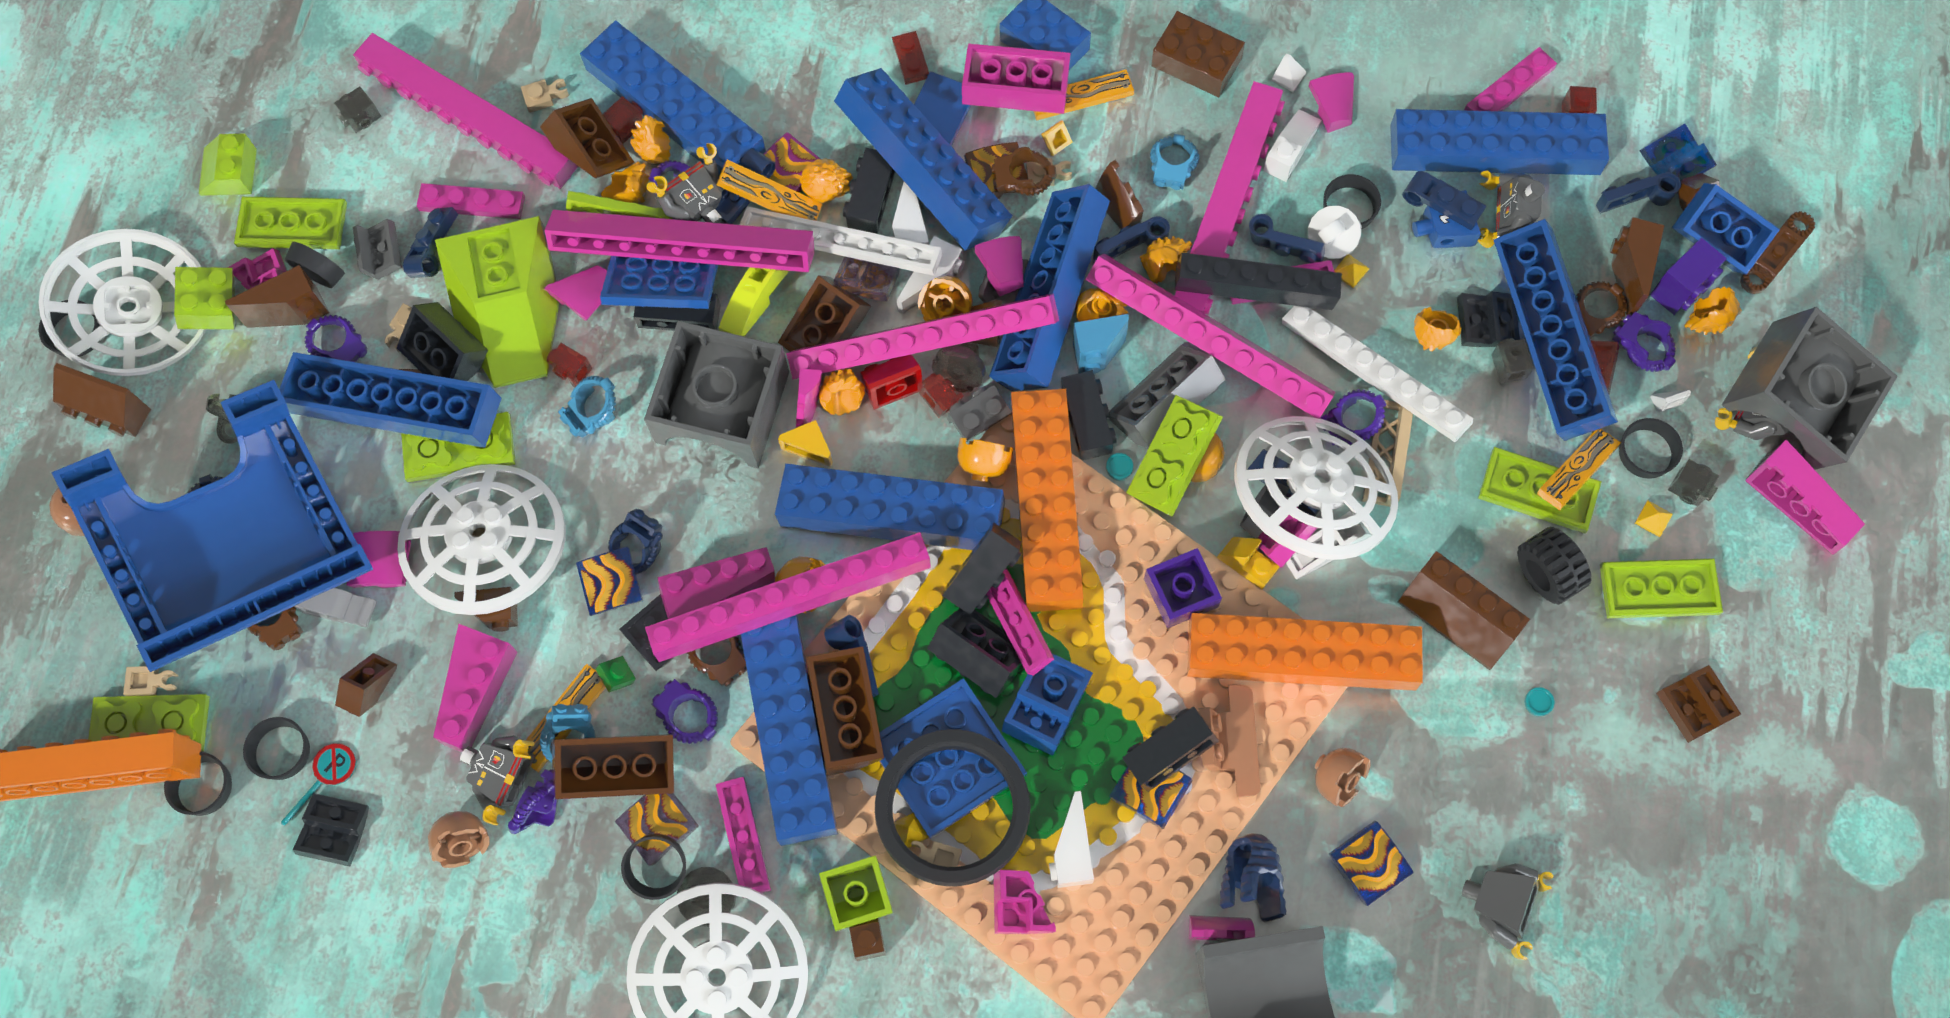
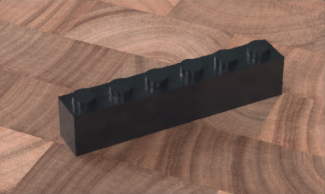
M1181 253L1176 265L1174 290L1333 310L1341 298L1342 273Z

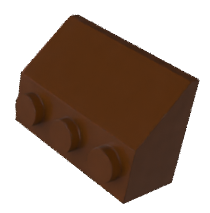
M56 363L54 366L53 402L62 408L60 411L62 414L72 419H77L78 416L85 418L84 421L97 428L104 425L108 427L110 432L121 437L125 434L133 437L137 436L151 409L129 389Z

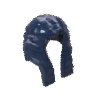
M1251 833L1233 840L1228 849L1227 865L1222 876L1220 906L1222 909L1233 907L1235 905V887L1239 888L1242 902H1250L1257 899L1261 920L1267 922L1284 917L1287 910L1285 907L1286 901L1283 897L1284 888L1282 884L1284 877L1281 873L1282 867L1279 864L1280 858L1277 854V848L1264 835Z

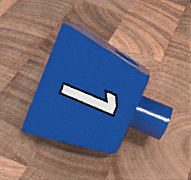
M1426 206L1423 220L1412 223L1414 236L1428 235L1434 248L1472 247L1476 245L1481 235L1478 223L1475 224L1472 230H1469L1429 206Z

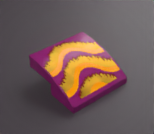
M788 132L780 137L763 154L776 164L774 173L769 179L798 193L802 189L799 178L802 176L803 169L811 162L821 159Z

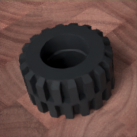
M1547 527L1518 546V561L1525 577L1531 586L1551 603L1562 604L1591 584V571L1584 554L1577 544L1560 529Z

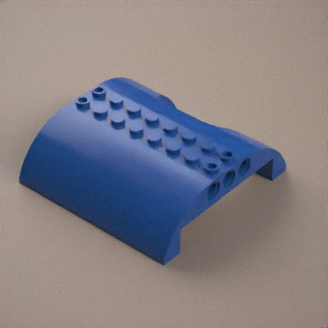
M275 380L220 402L238 439L240 446L239 463L235 470L225 478L174 500L157 504L146 502L137 496L127 484L109 449L51 472L63 497L71 507L138 643L136 646L149 672L373 570L361 544H357L291 418L286 401Z

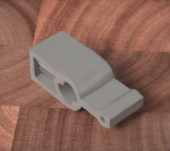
M332 588L294 607L305 614L368 628L377 601L354 595L338 588Z

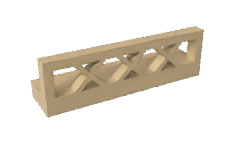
M1385 400L1387 405L1383 408L1399 411L1398 418L1390 424L1385 418L1383 419L1384 423L1382 425L1384 428L1378 429L1379 432L1375 433V436L1372 437L1371 447L1376 452L1378 448L1380 451L1378 453L1379 456H1384L1389 462V471L1395 482L1399 502L1413 413L1397 402ZM1388 431L1394 439V444L1385 449L1379 441V436ZM1369 457L1368 464L1376 476L1375 479L1386 483L1383 475ZM1364 488L1363 502L1368 500L1369 488ZM1386 494L1385 498L1377 496L1375 504L1391 507L1390 495Z

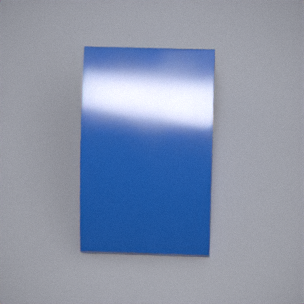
M1052 654L1054 657L1053 661L1034 676L1027 674L1004 720L1002 732L1054 756L1093 672Z

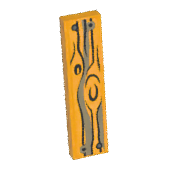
M1127 69L1068 84L1064 113L1133 96L1134 88ZM1033 111L1036 121L1060 115L1059 113Z
M728 159L716 184L776 213L817 221L822 207V203Z
M1601 428L1595 430L1543 484L1537 495L1558 510H1561L1618 449L1621 442Z
M586 664L553 706L558 704L587 705L589 709L606 687L597 671ZM546 715L526 739V741L535 743L534 746L528 747V753L536 755L531 768L538 773L548 761L540 748V735L545 726ZM573 729L562 730L556 733L555 739H566Z

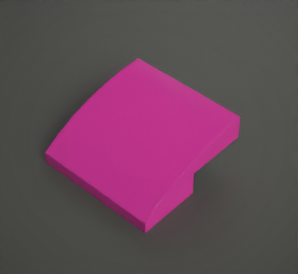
M364 531L353 533L357 544H361L373 570L348 581L347 586L352 588L406 586V578L399 564L397 550L400 531ZM405 540L407 562H409L411 540Z

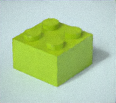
M175 267L174 316L177 328L234 330L235 314L225 303L226 300L235 296L233 268Z

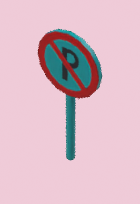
M333 743L324 746L318 751L312 765L314 775L318 780L281 821L282 825H286L322 783L326 785H339L352 776L356 768V758L349 747Z

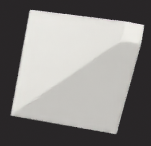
M1286 53L1271 81L1294 92L1307 72L1291 55Z
M1691 391L1657 393L1651 395L1650 398L1657 412H1663L1682 405L1689 398Z

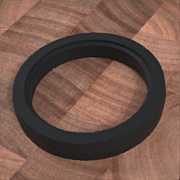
M947 729L922 735L909 742L895 754L879 781L875 798V821L881 841L887 852L900 867L925 882L941 886H964L982 881L998 872L1013 858L1027 833L1030 820V796L1023 773L1004 748L978 733L959 729ZM963 750L988 760L1004 777L1012 797V819L1001 843L983 859L965 866H939L921 859L901 840L893 820L894 795L903 775L917 761L938 751Z

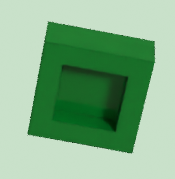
M623 656L600 663L595 669L609 693L632 685L636 680Z

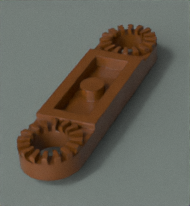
M1802 211L1794 212L1786 220L1747 275H1741L1740 283L1745 291L1751 294H1759L1769 286L1813 232L1815 222L1810 214L1807 215L1806 212L1802 213ZM1793 221L1804 223L1806 230H1797V227L1795 228V225H1793ZM1749 275L1758 276L1762 284H1757L1756 286V284H1752L1753 282L1750 283Z

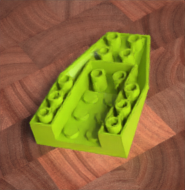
M532 217L436 239V247L453 317L488 349L482 363V368L494 388L548 376L559 302L544 290L547 285L556 282L551 252L548 249L545 227L540 217Z

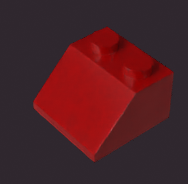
M912 354L892 358L882 364H871L864 371L860 372L862 383L865 386V391L874 410L923 391L921 368Z

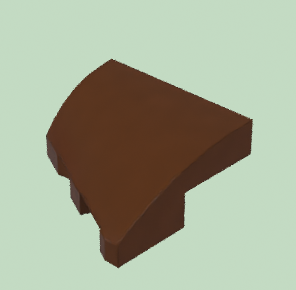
M1114 160L1104 170L1095 189L1110 200L1106 212L1122 230L1129 225L1141 224L1144 210L1139 200L1135 197L1129 182H1122L1116 172L1120 166Z

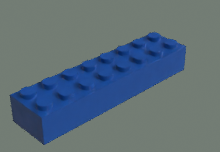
M615 20L580 53L585 69L641 115H648L653 119L655 118L663 122L665 127H662V130L698 161H701L702 164L705 161L698 157L696 153L697 148L703 147L707 155L708 149L706 144L711 143L715 145L717 152L712 160L716 161L719 176L727 159L741 166L743 156L751 148H755L762 154L766 152L764 140L760 134L618 21Z
M882 68L845 79L834 102L960 246L966 251L975 247V245L999 237L1013 215L973 172L971 167L956 153L954 148L940 135L938 130L924 117L922 112L908 99L905 93L892 81L889 75Z
M1396 109L1390 124L1392 170L1479 173L1489 171L1491 173L1601 175L1609 161L1606 114Z
M1090 184L1054 191L1051 194L1023 276L1024 285L1019 288L1015 302L1054 293L1059 321L1055 324L1003 335L989 377L1011 392L1048 388L1052 379V374L1060 355V350L1110 202L1109 199Z
M1546 219L1493 239L1557 435L1566 441L1617 423L1618 420L1552 227Z
M293 352L279 389L291 414L483 448L486 447L502 399L487 384Z
M785 463L775 516L781 527L894 541L920 532L926 545L973 550L994 522L1001 527L1005 498L1003 489Z
M794 615L741 634L777 841L781 846L838 834L798 616Z

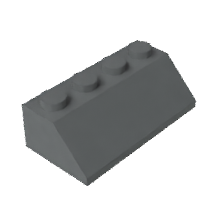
M1180 345L1109 411V420L1135 444L1148 449L1175 395L1200 405L1206 397L1218 389L1219 385L1226 378L1211 354Z

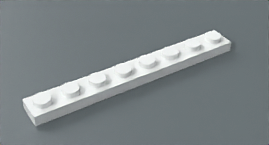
M748 206L739 224L813 231L815 250L933 276L943 255L942 248Z
M1294 306L1282 318L1284 326L1452 441L1456 442L1473 424L1471 416L1311 308Z

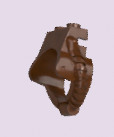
M1029 147L1018 148L1009 155L1003 154L1001 157L994 159V164H991L992 174H996V179H993L994 189H997L998 194L1005 193L1006 190L1008 192L1016 191V193L1026 196L1039 195L1040 192L1043 193L1044 190H1047L1051 186L1050 183L1053 182V179L1057 177L1056 167L1051 165V162L1044 155L1034 150L1031 151ZM1027 162H1035L1046 170V175L1043 176L1040 182L1035 184L1032 179H1015L1013 171L1016 166L1019 167Z
M1605 281L1591 282V284L1588 283L1586 286H1583L1579 293L1576 294L1590 339L1595 333L1601 334L1605 328L1609 329L1614 327L1615 324L1618 325L1619 321H1622L1623 317H1625L1627 300H1625V295L1622 294L1624 289L1617 283L1611 285L1609 282L1605 283ZM1595 291H1610L1616 297L1618 310L1610 317L1604 319L1595 318L1586 311L1584 305L1585 298Z
M294 606L283 611L275 624L259 626L256 623L247 628L250 633L259 637L260 642H266L268 647L274 651L282 649L287 642L298 639L301 636L300 634L303 633L301 626L297 624L298 616Z
M737 635L728 638L731 643V652L725 662L718 665L706 664L698 658L696 651L693 650L687 652L690 663L699 672L708 673L707 675L710 680H717L721 686L725 685L727 687L734 681L733 677L737 674L741 676L747 671L744 650L739 648L741 643H739Z

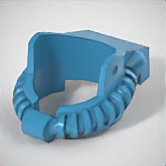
M1174 134L1173 137H1164L1152 146L1150 159L1153 164L1151 169L1155 172L1153 184L1156 186L1183 190L1185 179L1189 178L1191 171L1197 167L1200 160L1198 149H1196L1192 142L1185 140L1184 135ZM1176 144L1183 146L1182 148L1188 152L1190 158L1182 164L1171 165L1161 157L1160 152L1164 148Z
M599 376L584 378L573 389L570 396L572 399L567 403L568 407H562L558 411L561 415V421L566 425L568 424L570 427L569 431L575 437H585L588 434H594L596 428L607 425L615 419L616 416L613 413L615 411L614 406H616L615 392H613L615 386L609 378L604 379ZM593 386H601L605 390L606 399L604 407L598 414L588 418L585 413V402L595 391Z
M558 704L552 706L551 712L547 713L545 726L540 735V748L546 759L551 763L552 739H555L556 733L562 730L573 729L583 733L584 738L596 737L595 730L591 724L592 715L588 712L587 705Z

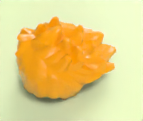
M645 115L642 121H635L637 129L631 130L634 138L630 141L634 151L649 164L668 162L671 156L669 151L671 147L669 145V136L662 130V127H665L663 122L655 118L653 119L648 115Z
M823 158L808 164L803 169L802 176L799 178L800 184H802V191L811 199L824 203L844 196L850 190L848 185L853 176L846 169L841 168L834 160Z
M637 161L622 172L615 171L611 175V185L604 188L601 196L628 203H644L643 195L648 190L647 183L650 175L645 174L646 164H640Z
M1172 236L1171 239L1164 237V240L1158 238L1157 241L1154 240L1147 247L1146 253L1139 256L1150 280L1157 284L1158 281L1162 282L1165 280L1168 271H1176V265L1181 253H1187L1193 244L1190 241L1184 242L1183 239L1175 238V236Z
M1717 287L1712 289L1708 297L1704 299L1699 298L1694 303V312L1689 316L1690 319L1684 327L1690 328L1691 331L1695 329L1698 333L1703 331L1704 335H1707L1708 332L1717 334L1718 331L1722 333L1733 324L1736 317L1742 311L1734 291L1730 287Z
M1098 287L1089 288L1078 296L1075 307L1076 318L1078 322L1129 314L1124 308L1128 305Z
M1431 307L1424 308L1416 315L1414 320L1416 337L1423 346V350L1428 348L1432 352L1436 348L1441 350L1445 346L1452 344L1461 334L1460 322L1457 316L1446 311H1432Z
M840 369L836 373L832 371L829 376H825L823 385L820 388V403L830 415L837 414L841 416L844 413L849 414L851 410L856 411L860 407L861 401L865 396V386L855 376L852 369Z

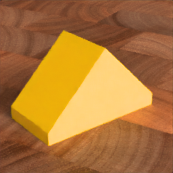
M816 420L780 434L778 441L782 450L831 467L833 463L831 453Z

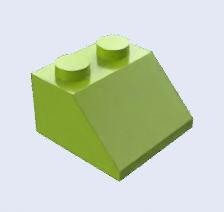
M245 133L219 134L204 147L199 185L200 196L252 194L257 149Z
M876 855L819 873L835 931L893 913Z

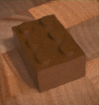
M1176 11L1153 49L1151 66L1219 98L1242 60L1245 42Z

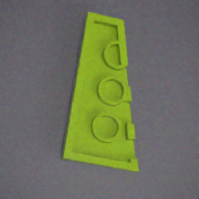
M568 191L566 211L673 219L667 216L662 208L613 200L609 197L603 198L588 195L583 192Z

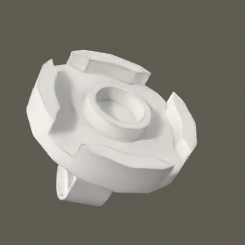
M1327 206L1319 210L1312 217L1308 227V239L1325 244L1324 257L1342 258L1352 253L1358 246L1362 231L1361 223L1357 215L1350 209L1342 206Z

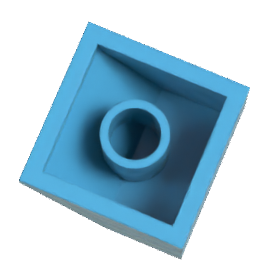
M1128 314L1074 323L1073 349L1078 373L1093 370L1094 374L1108 366L1126 341L1129 322Z

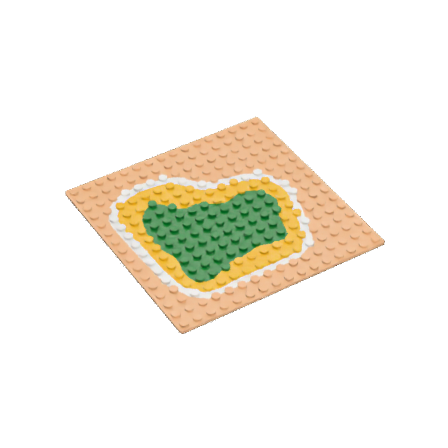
M1012 413L988 428L979 440L1005 445L1004 451H1006L1007 447L1014 448ZM1013 450L1012 460L1006 472L999 477H989L988 482L972 480V474L964 471L959 464L945 480V483L1003 489L1005 507L1001 527L1021 541L1015 450ZM1072 454L1083 607L1082 609L1030 613L1052 654L1093 672L1054 756L1002 732L1004 720L1027 676L1024 667H1022L1010 685L995 698L991 694L984 692L972 680L962 676L951 665L938 659L934 653L927 649L939 625L959 609L958 606L943 597L942 594L947 583L972 550L925 544L930 557L931 568L849 596L804 650L806 658L808 656L839 651L827 643L824 635L825 629L847 615H852L859 620L865 641L867 642L879 695L873 697L879 732L964 678L1027 772V776L1024 777L1030 796V820L1027 833L1016 854L1000 870L1029 871L1034 881V889L1037 894L1041 895L1045 904L1043 908L1050 922H1054L1056 932L1044 934H995L993 875L969 885L941 886L918 879L900 867L884 847L875 821L876 791L885 770L880 761L856 771L828 776L837 830L871 857L876 855L878 862L1074 1018H1105L1225 855L1233 840L1238 837L1341 697L1347 686L1187 677L1189 620L1167 629L1144 581L1146 569L1198 548L1222 597L1218 608L1204 614L1287 619L1303 618L1270 594L1258 588L1219 560L1214 554ZM1021 554L1013 567L1008 565L1006 568L1026 604ZM987 599L980 610L975 608L976 611L1004 630L989 599ZM1228 684L1248 686L1252 690L1260 777V791L1253 797L1238 798L1235 771L1211 772L1203 766L1201 754L1179 770L1183 776L1177 782H1182L1184 785L1164 817L1161 816V811L1159 810L1160 794L1163 795L1162 793L1165 788H1169V786L1177 782L1160 785L1155 790L1154 796L1158 807L1156 821L1143 814L1145 813L1143 811L1145 806L1141 799L1137 810L1126 804L1124 798L1126 793L1122 789L1124 782L1122 780L1124 779L1123 776H1126L1125 773L1128 772L1129 767L1122 757L1127 754L1131 746L1146 741L1151 737V733L1156 728L1163 725L1167 726L1184 709H1190L1194 706L1199 712L1198 708L1210 707L1217 713L1230 712ZM753 712L732 737L730 743L733 748L765 772L755 712ZM1137 781V782H1136V788H1137V792H1138V794H1139V798H1141V791H1140V790H1141L1142 788H1141V785L1139 784V782ZM1009 787L942 832L921 843L928 849L932 848L934 841L961 849L962 854L958 866H965L983 859L1001 843L1010 826L1013 803ZM896 789L893 801L894 822L913 813L898 789ZM1081 791L1094 881L1092 884L1058 888L1057 880L1051 881L1049 863H1054V854L1074 793ZM912 846L909 848L915 855H920L921 849L919 847Z

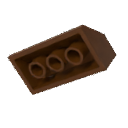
M1435 551L1397 601L1488 670L1493 668L1530 620L1526 615L1437 551Z
M863 646L806 657L827 776L856 771L883 760V749Z
M673 735L552 739V771L555 799L674 793Z

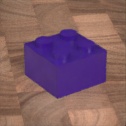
M1701 238L1665 273L1650 296L1674 316L1681 309L1687 311L1695 303L1697 297L1701 293L1704 294L1724 271L1720 267L1727 258Z
M1198 548L1146 569L1144 581L1167 629L1190 620L1192 613L1204 614L1219 607L1222 597Z

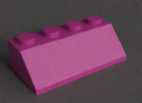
M968 43L962 81V104L1064 114L1071 53Z

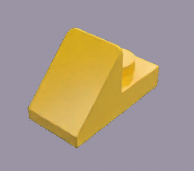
M1232 537L1218 554L1217 558L1263 590L1280 566L1257 551L1262 542L1261 539Z

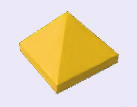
M1062 120L1041 134L1051 156H1054L1073 143Z
M1348 254L1335 268L1334 272L1342 273V281L1354 289L1368 272L1369 268Z
M1647 500L1634 524L1660 537L1673 514Z
M913 813L894 822L897 833L908 848L912 847L913 841L922 842L929 838Z

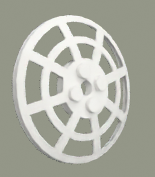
M117 229L92 234L65 249L52 262L45 273L39 293L40 317L54 345L66 357L80 366L95 372L115 376L143 375L162 370L190 353L199 343L207 329H198L194 338L187 345L176 338L181 329L177 328L176 323L170 332L159 326L158 323L163 313L174 312L175 301L162 302L158 290L167 281L175 289V267H180L184 262L189 267H201V265L184 247L157 233L135 229ZM112 242H120L121 257L104 260L93 265L91 268H88L77 258L94 247ZM132 242L156 245L170 251L175 256L165 267L149 259L133 257ZM69 265L80 277L71 289L68 303L50 301L55 281L62 270ZM122 266V277L111 279L105 283L97 276V274L107 269ZM133 266L148 268L157 272L158 275L149 283L142 278L134 277ZM89 283L97 290L93 304H78L81 291ZM126 302H132L136 305L135 309L130 312H125L120 308ZM50 312L68 313L72 328L81 340L68 348L55 332ZM77 314L95 315L100 326L88 335L80 325ZM150 332L160 339V341L151 346L135 349V337ZM109 333L124 338L123 350L109 348L98 342ZM166 345L178 351L174 356L160 363L135 368V357L154 353ZM91 347L106 355L123 357V369L98 366L85 361L78 355Z
M1291 416L1278 418L1254 430L1245 440L1237 455L1234 467V481L1237 494L1244 509L1265 534L1292 551L1320 559L1341 560L1357 557L1369 552L1380 544L1393 526L1398 509V494L1394 479L1387 465L1366 441L1340 425L1312 417ZM1291 424L1305 425L1307 430L1293 432L1281 438L1267 432V430ZM1317 427L1334 432L1348 439L1353 444L1350 446L1334 436L1321 433ZM1257 438L1272 445L1265 456L1263 469L1246 470L1249 450ZM1309 438L1312 448L1300 452L1288 443L1297 439ZM1321 440L1334 443L1343 448L1344 451L1336 455L1324 450ZM1279 450L1293 459L1288 468H1273L1274 458ZM1362 451L1372 459L1381 471L1386 483L1375 479L1372 469L1360 454ZM1355 458L1367 477L1353 475L1347 463ZM1315 476L1323 477L1327 483L1320 482ZM1265 479L1271 496L1280 506L1271 517L1261 509L1254 499L1248 481ZM1275 479H1287L1288 486L1293 493L1288 500L1279 490ZM1355 486L1369 488L1368 500L1364 507L1352 496ZM1377 491L1390 495L1391 500L1389 515L1381 528L1369 515L1376 503ZM1304 503L1309 507L1321 510V518L1311 516L1297 507ZM1344 504L1355 513V515L1345 519L1333 520V510L1342 507ZM1288 515H1291L1307 525L1321 528L1322 544L1301 539L1284 530L1279 524ZM1362 522L1372 534L1368 539L1355 544L1334 546V530L1350 528Z
M488 464L464 468L432 484L410 507L403 520L398 537L399 564L413 590L431 605L456 614H488L504 610L521 602L546 582L561 558L565 544L566 525L563 511L556 496L536 476L525 470L508 465ZM497 472L510 473L524 477L536 486L521 493L507 484L494 482ZM484 473L481 482L466 484L451 492L444 488L447 484L462 477ZM479 489L477 501L469 502L462 506L455 499L460 494ZM491 489L503 491L514 497L501 506L489 501ZM433 494L440 499L428 512L422 527L408 529L416 512ZM542 494L547 497L553 510L555 530L538 528L536 513L529 502L530 500ZM444 505L453 512L446 525L431 526L436 514ZM522 505L527 514L528 526L513 525L508 514ZM475 529H486L485 533L481 536H472V533ZM444 536L447 547L434 558L429 546V537ZM513 536L526 537L521 550L512 559L506 550L511 544ZM420 538L421 551L428 565L415 577L407 562L405 540ZM536 539L553 541L546 560L529 579L519 566L530 554ZM454 556L459 561L466 563L465 575L453 573L442 566ZM497 559L503 565V567L493 572L477 575L478 564L488 563ZM436 573L449 582L464 585L463 601H454L440 597L429 591L424 585ZM508 574L520 585L515 590L500 597L475 602L476 585L497 581Z
M733 883L702 884L680 891L665 900L650 914L641 926L632 944L628 959L626 979L628 996L636 1018H646L637 996L636 986H654L658 1004L667 1018H688L696 1009L712 1014V1018H724V1013H728L737 1007H740L752 1018H772L768 1013L777 999L780 980L799 978L794 1004L787 1018H796L803 1005L807 990L808 963L801 935L794 922L769 897L752 888ZM709 894V913L693 917L680 924L676 929L663 916L671 908L683 901ZM721 894H732L747 898L760 904L768 912L757 925L742 916L722 912ZM777 919L785 927L793 942L798 965L780 967L776 949L770 938L765 934ZM722 922L737 925L750 933L739 945L722 939ZM709 923L710 940L702 942L696 947H693L682 936L694 927ZM655 925L667 939L657 954L654 973H636V963L640 948L648 932ZM758 941L762 944L768 955L771 968L753 969L751 959L747 953ZM674 945L686 957L681 973H663L665 959ZM716 968L723 970L726 974L725 981L721 984H713L708 977L711 970ZM771 980L769 994L764 1005L760 1008L748 998L753 982ZM681 985L687 1001L676 1013L667 1001L663 986Z

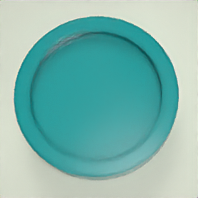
M1124 453L1113 454L1107 460L1106 471L1115 480H1125L1132 474L1133 461Z
M1537 687L1526 694L1524 703L1526 709L1531 714L1545 716L1553 710L1555 701L1550 691Z

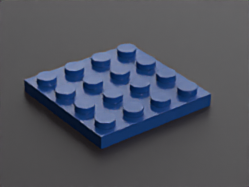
M611 256L600 295L601 304L709 309L718 265Z
M964 678L879 732L884 759L880 760V763L884 769L895 754L914 739L939 730L959 729L978 733L996 742L1011 755L1023 776H1027L1026 770ZM943 750L927 755L913 764L903 775L897 789L931 839L1007 789L1008 785L999 770L983 757L963 750Z

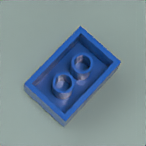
M1022 0L1000 22V41L1012 48L1071 53L1069 70L1090 50L1091 32L1047 0Z
M1709 183L1702 185L1672 226V229L1694 244L1703 238L1727 258L1723 263L1734 272L1746 275L1780 230L1718 185Z

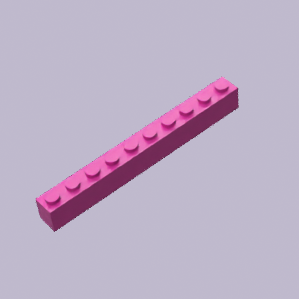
M371 33L353 54L359 64L357 67L362 73L369 77L371 75L375 76L386 88L393 87L404 99L416 101L418 106L424 111L436 113L441 121L448 125L450 123L454 124L467 137L472 135L477 138V141L485 148L489 149L492 147L497 150V153L503 159L515 161L526 173L533 172L538 175V178L548 186L553 184L561 189L579 167L554 149L548 138L376 34Z
M1253 81L1190 254L1229 258L1230 254L1226 253L1228 246H1234L1238 232L1234 231L1236 224H1242L1246 212L1245 209H1242L1244 202H1250L1254 190L1253 187H1250L1252 180H1258L1262 166L1258 165L1260 158L1265 159L1270 144H1267L1266 140L1268 137L1273 138L1277 123L1273 122L1276 115L1281 116L1285 101L1281 100L1283 90ZM1176 291V297L1209 315L1213 304V299H1210V295Z
M553 210L545 228L548 249L561 252L809 272L815 252L813 231L564 210Z
M1106 254L1098 256L1085 279L1315 418L1320 419L1335 394V391Z
M1053 293L790 351L786 355L793 380L799 378L800 369L822 370V373L1055 324L1059 321Z
M919 532L647 626L645 629L654 656L659 662L924 571L931 568L930 557Z

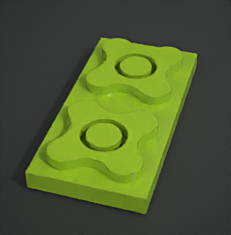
M242 197L234 244L237 247L290 248L291 243L295 241L312 249H340L347 202L345 199Z
M1175 395L1126 493L1173 517L1223 417Z
M509 412L496 414L485 448L401 433L404 475L407 482L444 477L458 470L477 465H516L511 415Z
M1494 447L1491 451L1478 499L1585 534L1589 529L1602 481L1590 478L1561 510H1558L1537 495V492L1559 467Z
M1715 558L1602 562L1600 564L1607 619L1705 616L1723 613Z
M207 694L93 697L88 739L93 742L101 741L103 736L127 738L130 733L144 732L151 735L157 734L160 729H174L176 733L190 736L191 740L200 743L201 752H204L210 696Z

